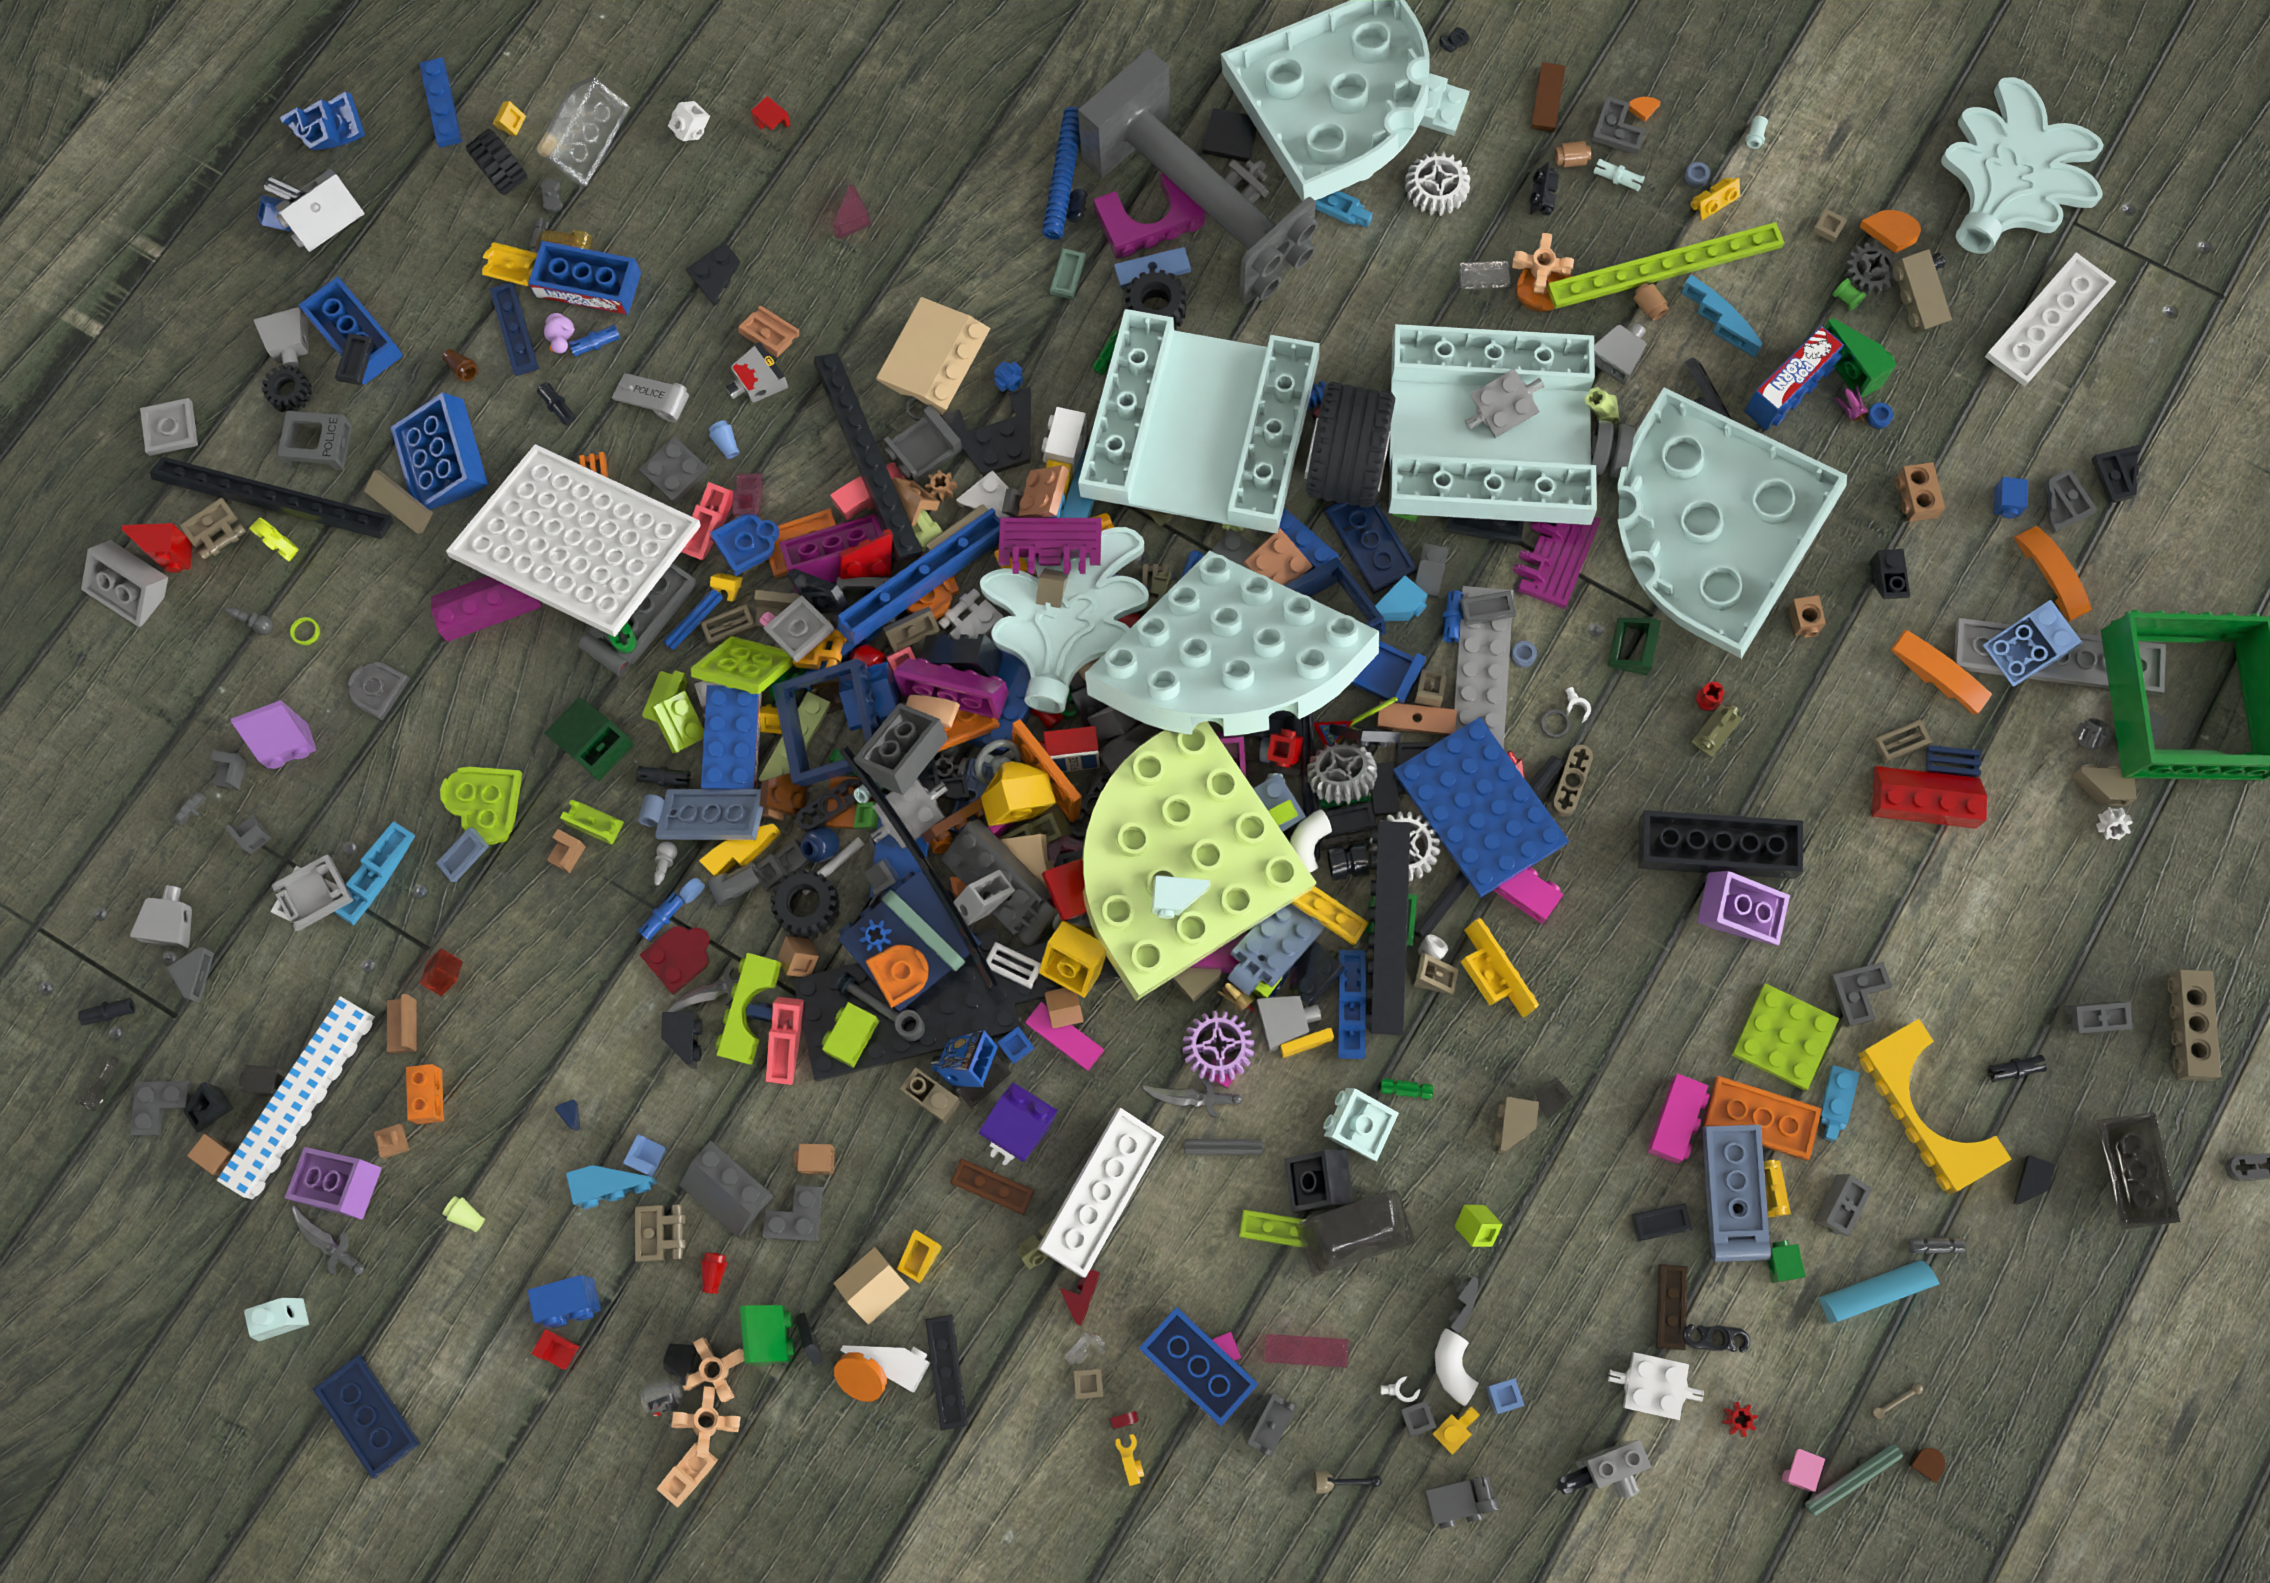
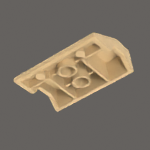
M921 297L878 373L876 380L901 395L913 396L928 406L932 405L938 414L942 415L947 410L991 328L967 314Z

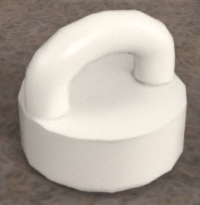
M1426 935L1418 949L1420 956L1426 952V954L1438 960H1441L1448 951L1447 944L1435 935Z

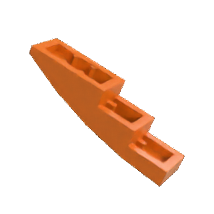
M1908 630L1903 631L1890 649L1925 683L1932 682L1948 698H1956L1972 714H1979L1992 695L1990 691L1953 660Z

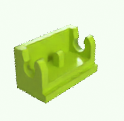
M570 800L571 809L569 813H562L560 817L562 821L574 829L613 845L624 822L583 803Z

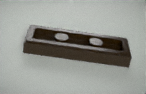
M1658 1265L1656 1348L1686 1350L1683 1332L1686 1328L1688 1266Z

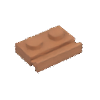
M761 305L756 312H753L738 327L739 334L755 344L761 342L766 351L777 358L792 344V340L795 337H799V329Z

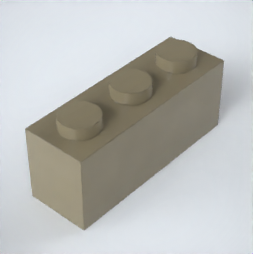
M1929 249L1892 263L1894 267L1893 276L1898 281L1901 289V300L1908 310V322L1915 333L1952 320Z

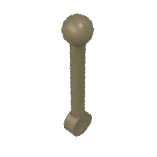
M1915 1383L1911 1390L1882 1408H1874L1872 1410L1873 1417L1876 1419L1883 1418L1886 1411L1914 1394H1921L1923 1386Z

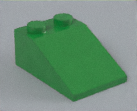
M1834 318L1829 319L1824 328L1844 344L1839 353L1842 357L1834 365L1835 370L1849 389L1855 391L1858 397L1856 390L1858 385L1861 398L1883 387L1896 367L1892 354L1874 340Z
M783 1305L740 1306L745 1363L760 1367L792 1362L791 1356L795 1355V1344L793 1339H789L788 1328L792 1327L791 1311H787V1308Z

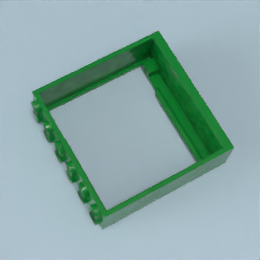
M2130 610L2125 612L2124 616L2112 620L2108 626L2100 630L2122 778L2260 781L2270 779V617L2260 616L2259 613L2237 616L2233 612L2213 615L2212 612L2189 614L2188 611H2180L2174 614H2165L2163 610L2150 613H2141V610ZM2138 641L2203 643L2204 641L2234 642L2252 752H2245L2241 755H2226L2221 750L2154 749Z

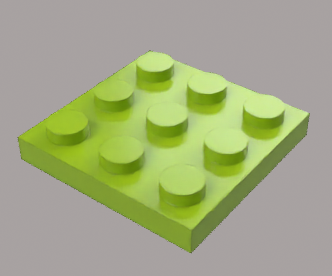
M730 636L691 667V677L702 679L704 682L721 684L727 688L744 690L750 694H760L794 664L792 663L793 659L781 648Z
M1765 983L1758 994L1732 1052V1056L1806 1091L1809 1089L1839 1018Z

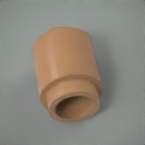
M1585 141L1561 143L1560 146L1555 147L1556 166H1562L1563 168L1587 165V160H1591V147L1586 145Z
M1645 283L1635 291L1634 301L1647 318L1656 321L1668 312V302L1654 284L1648 285Z

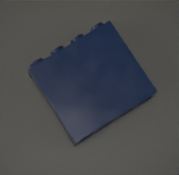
M911 871L901 880L902 886L896 891L891 888L880 897L882 899L892 890L963 960L971 954L930 882L921 871L916 874ZM883 901L875 908L870 905L860 914L861 920L854 925L850 922L839 931L841 936L838 938V941L842 943L879 989L880 987L865 961L880 952L877 947H872L870 951H867L869 945L867 941L864 943L859 941V939L865 937V933L860 928L864 927L867 929L870 927V919L874 925H879L883 920L884 926L882 928L884 930H892L890 934L886 935V939L890 940L891 944L883 943L881 945L882 951L895 945H908L916 948L924 955L929 968L927 982L919 993L894 1006L898 1012H902L952 970ZM877 929L875 932H869L871 942H875L877 939L882 940L883 937L880 936V930ZM972 933V935H973L975 941L977 942L978 946H980V945H981V942H980V941L977 939V937Z

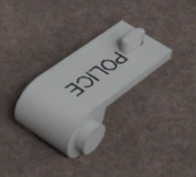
M624 373L612 399L651 409L659 417L675 423L689 398V394L686 392L687 389L679 383L672 385Z

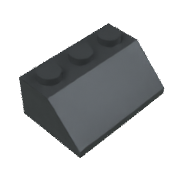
M899 703L856 755L854 761L882 787L904 795L948 740V737L939 718Z
M709 1141L694 1158L679 1184L738 1238L775 1197L712 1141Z

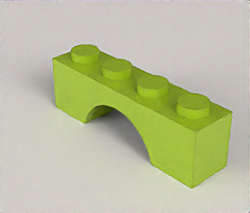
M747 953L746 958L743 957L738 968V972L741 973L739 982L734 984L731 991V998L733 999L731 1009L728 1008L723 1019V1024H726L723 1034L718 1036L716 1042L717 1056L753 1065L760 1039L753 1034L748 1026L746 1014L748 1003L750 1004L751 1000L758 993L776 987L782 967L781 962Z

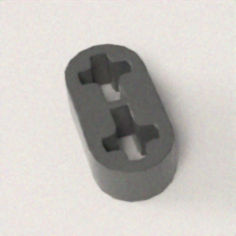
M2270 1153L2239 1155L2230 1158L2226 1163L2227 1175L2235 1181L2270 1179V1170L2259 1169L2258 1165L2266 1162L2270 1164ZM2235 1165H2249L2250 1170L2236 1171Z

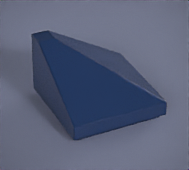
M574 1099L555 1107V1111L569 1128L575 1131L581 1129L578 1104Z

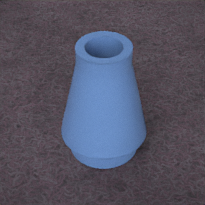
M724 420L709 427V437L722 451L726 459H731L740 453L731 425H728Z

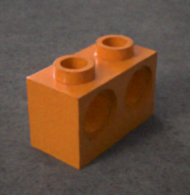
M433 1064L406 1067L407 1119L415 1124L443 1122L442 1069Z

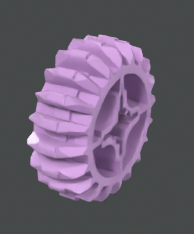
M1217 1011L1212 1012V1019H1209L1206 1013L1202 1014L1203 1023L1198 1019H1194L1193 1024L1196 1029L1188 1027L1187 1033L1190 1036L1183 1037V1042L1188 1044V1046L1183 1047V1053L1190 1054L1185 1058V1062H1195L1191 1067V1071L1195 1072L1200 1068L1199 1077L1201 1079L1205 1077L1206 1072L1210 1073L1209 1082H1213L1215 1075H1219L1220 1083H1224V1074L1227 1073L1229 1079L1234 1080V1070L1242 1075L1244 1069L1241 1065L1249 1067L1250 1061L1246 1057H1253L1254 1051L1248 1049L1254 1046V1040L1247 1039L1252 1034L1251 1030L1242 1032L1246 1023L1243 1021L1238 1025L1235 1024L1238 1018L1236 1015H1233L1231 1020H1228V1012L1226 1011L1223 1012L1222 1018H1218ZM1212 1028V1038L1208 1041H1203V1044L1196 1045L1202 1033ZM1221 1028L1232 1032L1238 1041H1234V1038L1224 1037ZM1217 1036H1218V1042H1220V1045H1221V1046H1225V1047H1222V1051H1221V1055H1220L1221 1058H1219V1053H1218L1216 1047H1211V1046H1215V1042H1216V1037H1217ZM1234 1049H1240L1238 1057L1230 1064L1225 1065L1224 1056L1227 1053L1234 1052ZM1199 1053L1215 1058L1216 1066L1205 1062Z

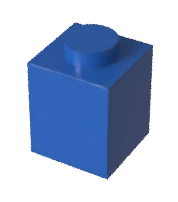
M2002 477L1994 490L1993 514L2002 515V517L2008 519L2019 517L2027 508L2028 480Z

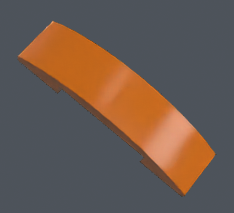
M2035 526L2014 537L2027 559L2033 558L2058 598L2055 602L2068 622L2092 610L2086 591L2074 568L2056 543L2042 529Z

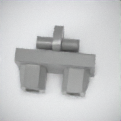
M1233 159L1229 164L1232 170L1225 179L1236 189L1245 180L1249 185L1241 194L1252 204L1261 195L1266 198L1270 192L1256 179L1259 177L1264 181L1268 175L1263 172L1266 166L1265 163L1260 160L1254 164L1249 160L1245 165L1250 169L1248 172Z

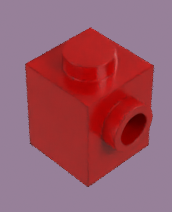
M1281 729V732L1271 734L1267 760L1276 761L1275 765L1281 767H1291L1292 764L1298 763L1303 737L1296 736V731Z

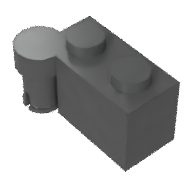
M1483 1476L1481 1479L1476 1477L1423 1490L1431 1523L1433 1525L1439 1524L1440 1529L1455 1526V1520L1466 1517L1467 1522L1484 1519L1483 1513L1499 1510L1498 1498H1494L1489 1479L1490 1476Z

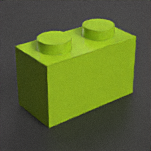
M848 1002L845 1008L841 1007L835 1017L837 1023L832 1031L829 1030L822 1041L824 1047L822 1050L827 1055L854 1068L879 1020L876 1016Z

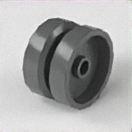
M1598 420L1591 440L1590 452L1591 465H1596V475L1601 476L1605 472L1608 461V474L1610 478L1619 479L1621 468L1627 467L1628 469L1634 440V425L1620 424L1613 438V423Z

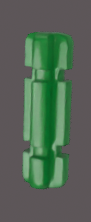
M1118 330L1113 331L1110 340L1107 341L1099 354V359H1096L1093 364V371L1099 375H1104L1108 369L1107 366L1111 363L1119 333Z
M1386 1078L1381 1081V1093L1383 1094L1395 1093L1398 1096L1414 1098L1421 1096L1422 1099H1431L1433 1097L1434 1088L1432 1084L1423 1083L1419 1085L1418 1082L1402 1080L1393 1082V1079Z

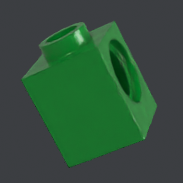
M1789 1240L1772 1243L1770 1260H1767L1772 1283L1806 1277L1799 1245H1790Z

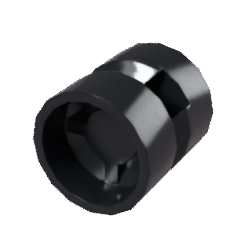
M1364 842L1349 844L1347 849H1344L1342 845L1327 847L1328 865L1332 881L1347 879L1349 874H1352L1354 877L1369 875V862Z

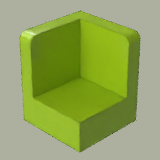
M1464 1205L1456 1221L1455 1228L1472 1247H1493L1503 1224L1485 1205Z

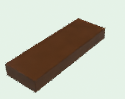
M1542 62L1531 129L1555 132L1566 66Z
M962 1158L950 1181V1184L1023 1216L1035 1192L1031 1188Z

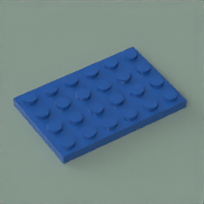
M1481 717L1393 769V773L1425 820L1429 822L1430 827L1434 830L1480 898L1564 847L1569 842Z

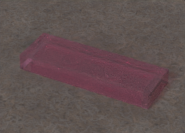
M1266 1334L1265 1363L1347 1368L1349 1339Z

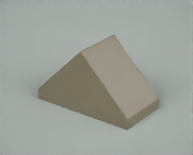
M1044 568L1039 577L1036 604L1046 605L1047 602L1051 603V607L1061 608L1069 574H1064L1063 571Z
M1422 669L1414 705L1440 708L1447 675Z
M1422 953L1418 960L1413 986L1454 995L1459 969L1426 953Z
M1188 968L1170 980L1193 1004L1220 981L1221 969Z

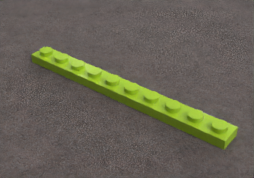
M1777 222L1551 282L1548 283L1547 290L1554 309L1639 287L1645 283H1654L1782 248L1785 243Z

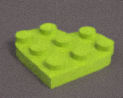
M462 767L458 768L457 772L452 773L448 779L445 778L440 788V799L450 813L461 818L462 827L465 831L468 828H475L488 845L507 841L516 818L523 774L520 770Z

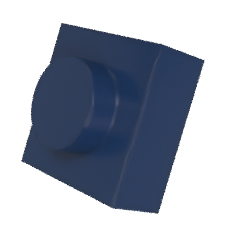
M757 1001L756 1005L748 1003L746 1014L751 1019L772 1023L773 1005Z

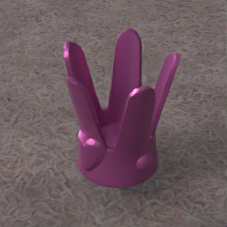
M1858 385L1856 386L1858 397L1855 391L1850 389L1845 391L1851 407L1841 398H1834L1846 411L1851 422L1861 419L1862 423H1865L1862 417L1869 413V411L1862 402Z

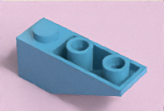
M594 1165L566 1173L573 1204L583 1209L594 1208L599 1205L598 1201L608 1199L609 1202L625 1198L624 1194L635 1191V1194L644 1193L651 1190L650 1186L658 1184L657 1180L650 1176Z

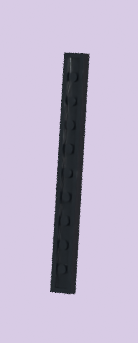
M838 353L815 356L814 366L884 530L891 529L893 534L892 551L897 562L921 557L922 549Z
M163 456L150 471L152 480L382 539L393 524L392 516Z

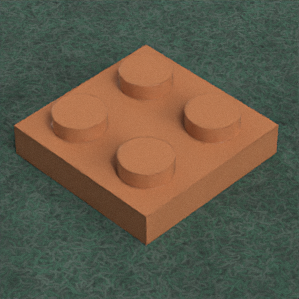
M1060 465L1030 470L1017 516L1019 518L1057 516L1069 469Z
M1279 528L1278 534L1273 533L1242 562L1247 569L1264 575L1283 586L1301 577L1313 566L1281 528Z

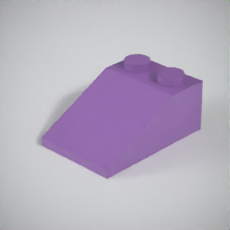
M281 700L231 719L233 726L254 756L268 769L282 767L287 761L306 758L309 756V753L316 751L308 723Z
M1730 871L1708 873L1697 923L1718 931L1777 946L1780 944L1790 895Z
M304 1147L285 1199L363 1220L382 1168L361 1159Z

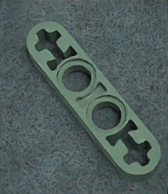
M890 890L881 899L955 972L965 963L896 893Z

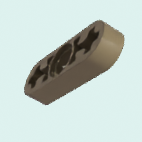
M1586 745L1574 746L1568 755L1552 802V809L1558 816H1570L1577 807L1593 759V753ZM1582 752L1584 753L1583 758L1587 760L1582 761L1579 769L1574 768L1577 762V757L1574 755ZM1570 774L1576 775L1580 781L1579 785L1576 787L1567 785L1565 781L1566 776ZM1567 792L1571 794L1568 799V805L1570 806H1567L1564 810L1559 802H1562Z

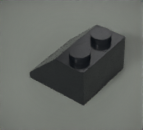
M1322 1150L1285 1159L1292 1213L1353 1205L1346 1150Z

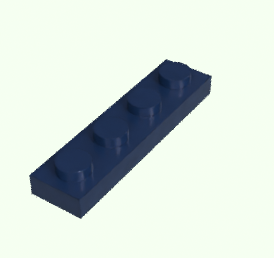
M509 282L489 288L515 376L538 370V362L515 284Z

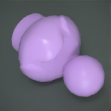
M553 313L546 318L544 335L551 342L550 351L561 354L567 350V340L573 335L575 329L569 318L564 317L560 313Z

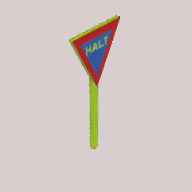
M1393 697L1350 721L1313 722V726L1324 747L1325 744L1332 747L1335 742L1338 744L1343 737L1329 734L1330 724L1351 727L1355 723L1396 702L1398 698Z

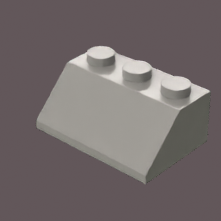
M112 540L88 549L81 590L140 627L164 599L168 577Z

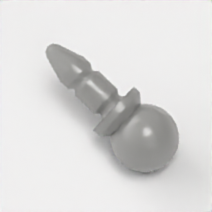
M669 841L662 842L657 847V856L655 857L657 867L654 874V884L656 886L663 881L667 867L673 865V860L677 856V847Z

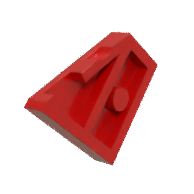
M891 529L884 530V535L872 541L868 538L855 547H849L841 551L839 555L840 578L890 576L893 536Z

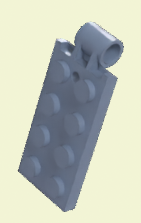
M667 789L665 800L652 794L644 796L638 821L645 826H657L655 834L657 839L756 840L764 808L759 806L761 789Z
M1291 903L1255 925L1232 950L1230 955L1240 963L1233 969L1227 979L1248 996L1254 991L1261 980L1272 988L1327 927Z

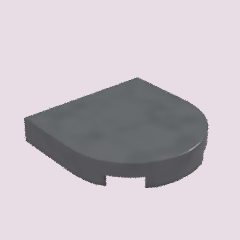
M374 662L360 666L352 673L348 682L349 694L352 702L357 707L383 721L410 678L384 663Z

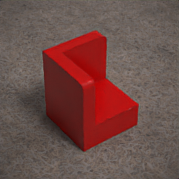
M768 96L750 111L754 124L760 129L766 126L772 130L780 122L785 127L791 125L788 113Z
M545 1329L531 1354L566 1370L580 1346L553 1330Z

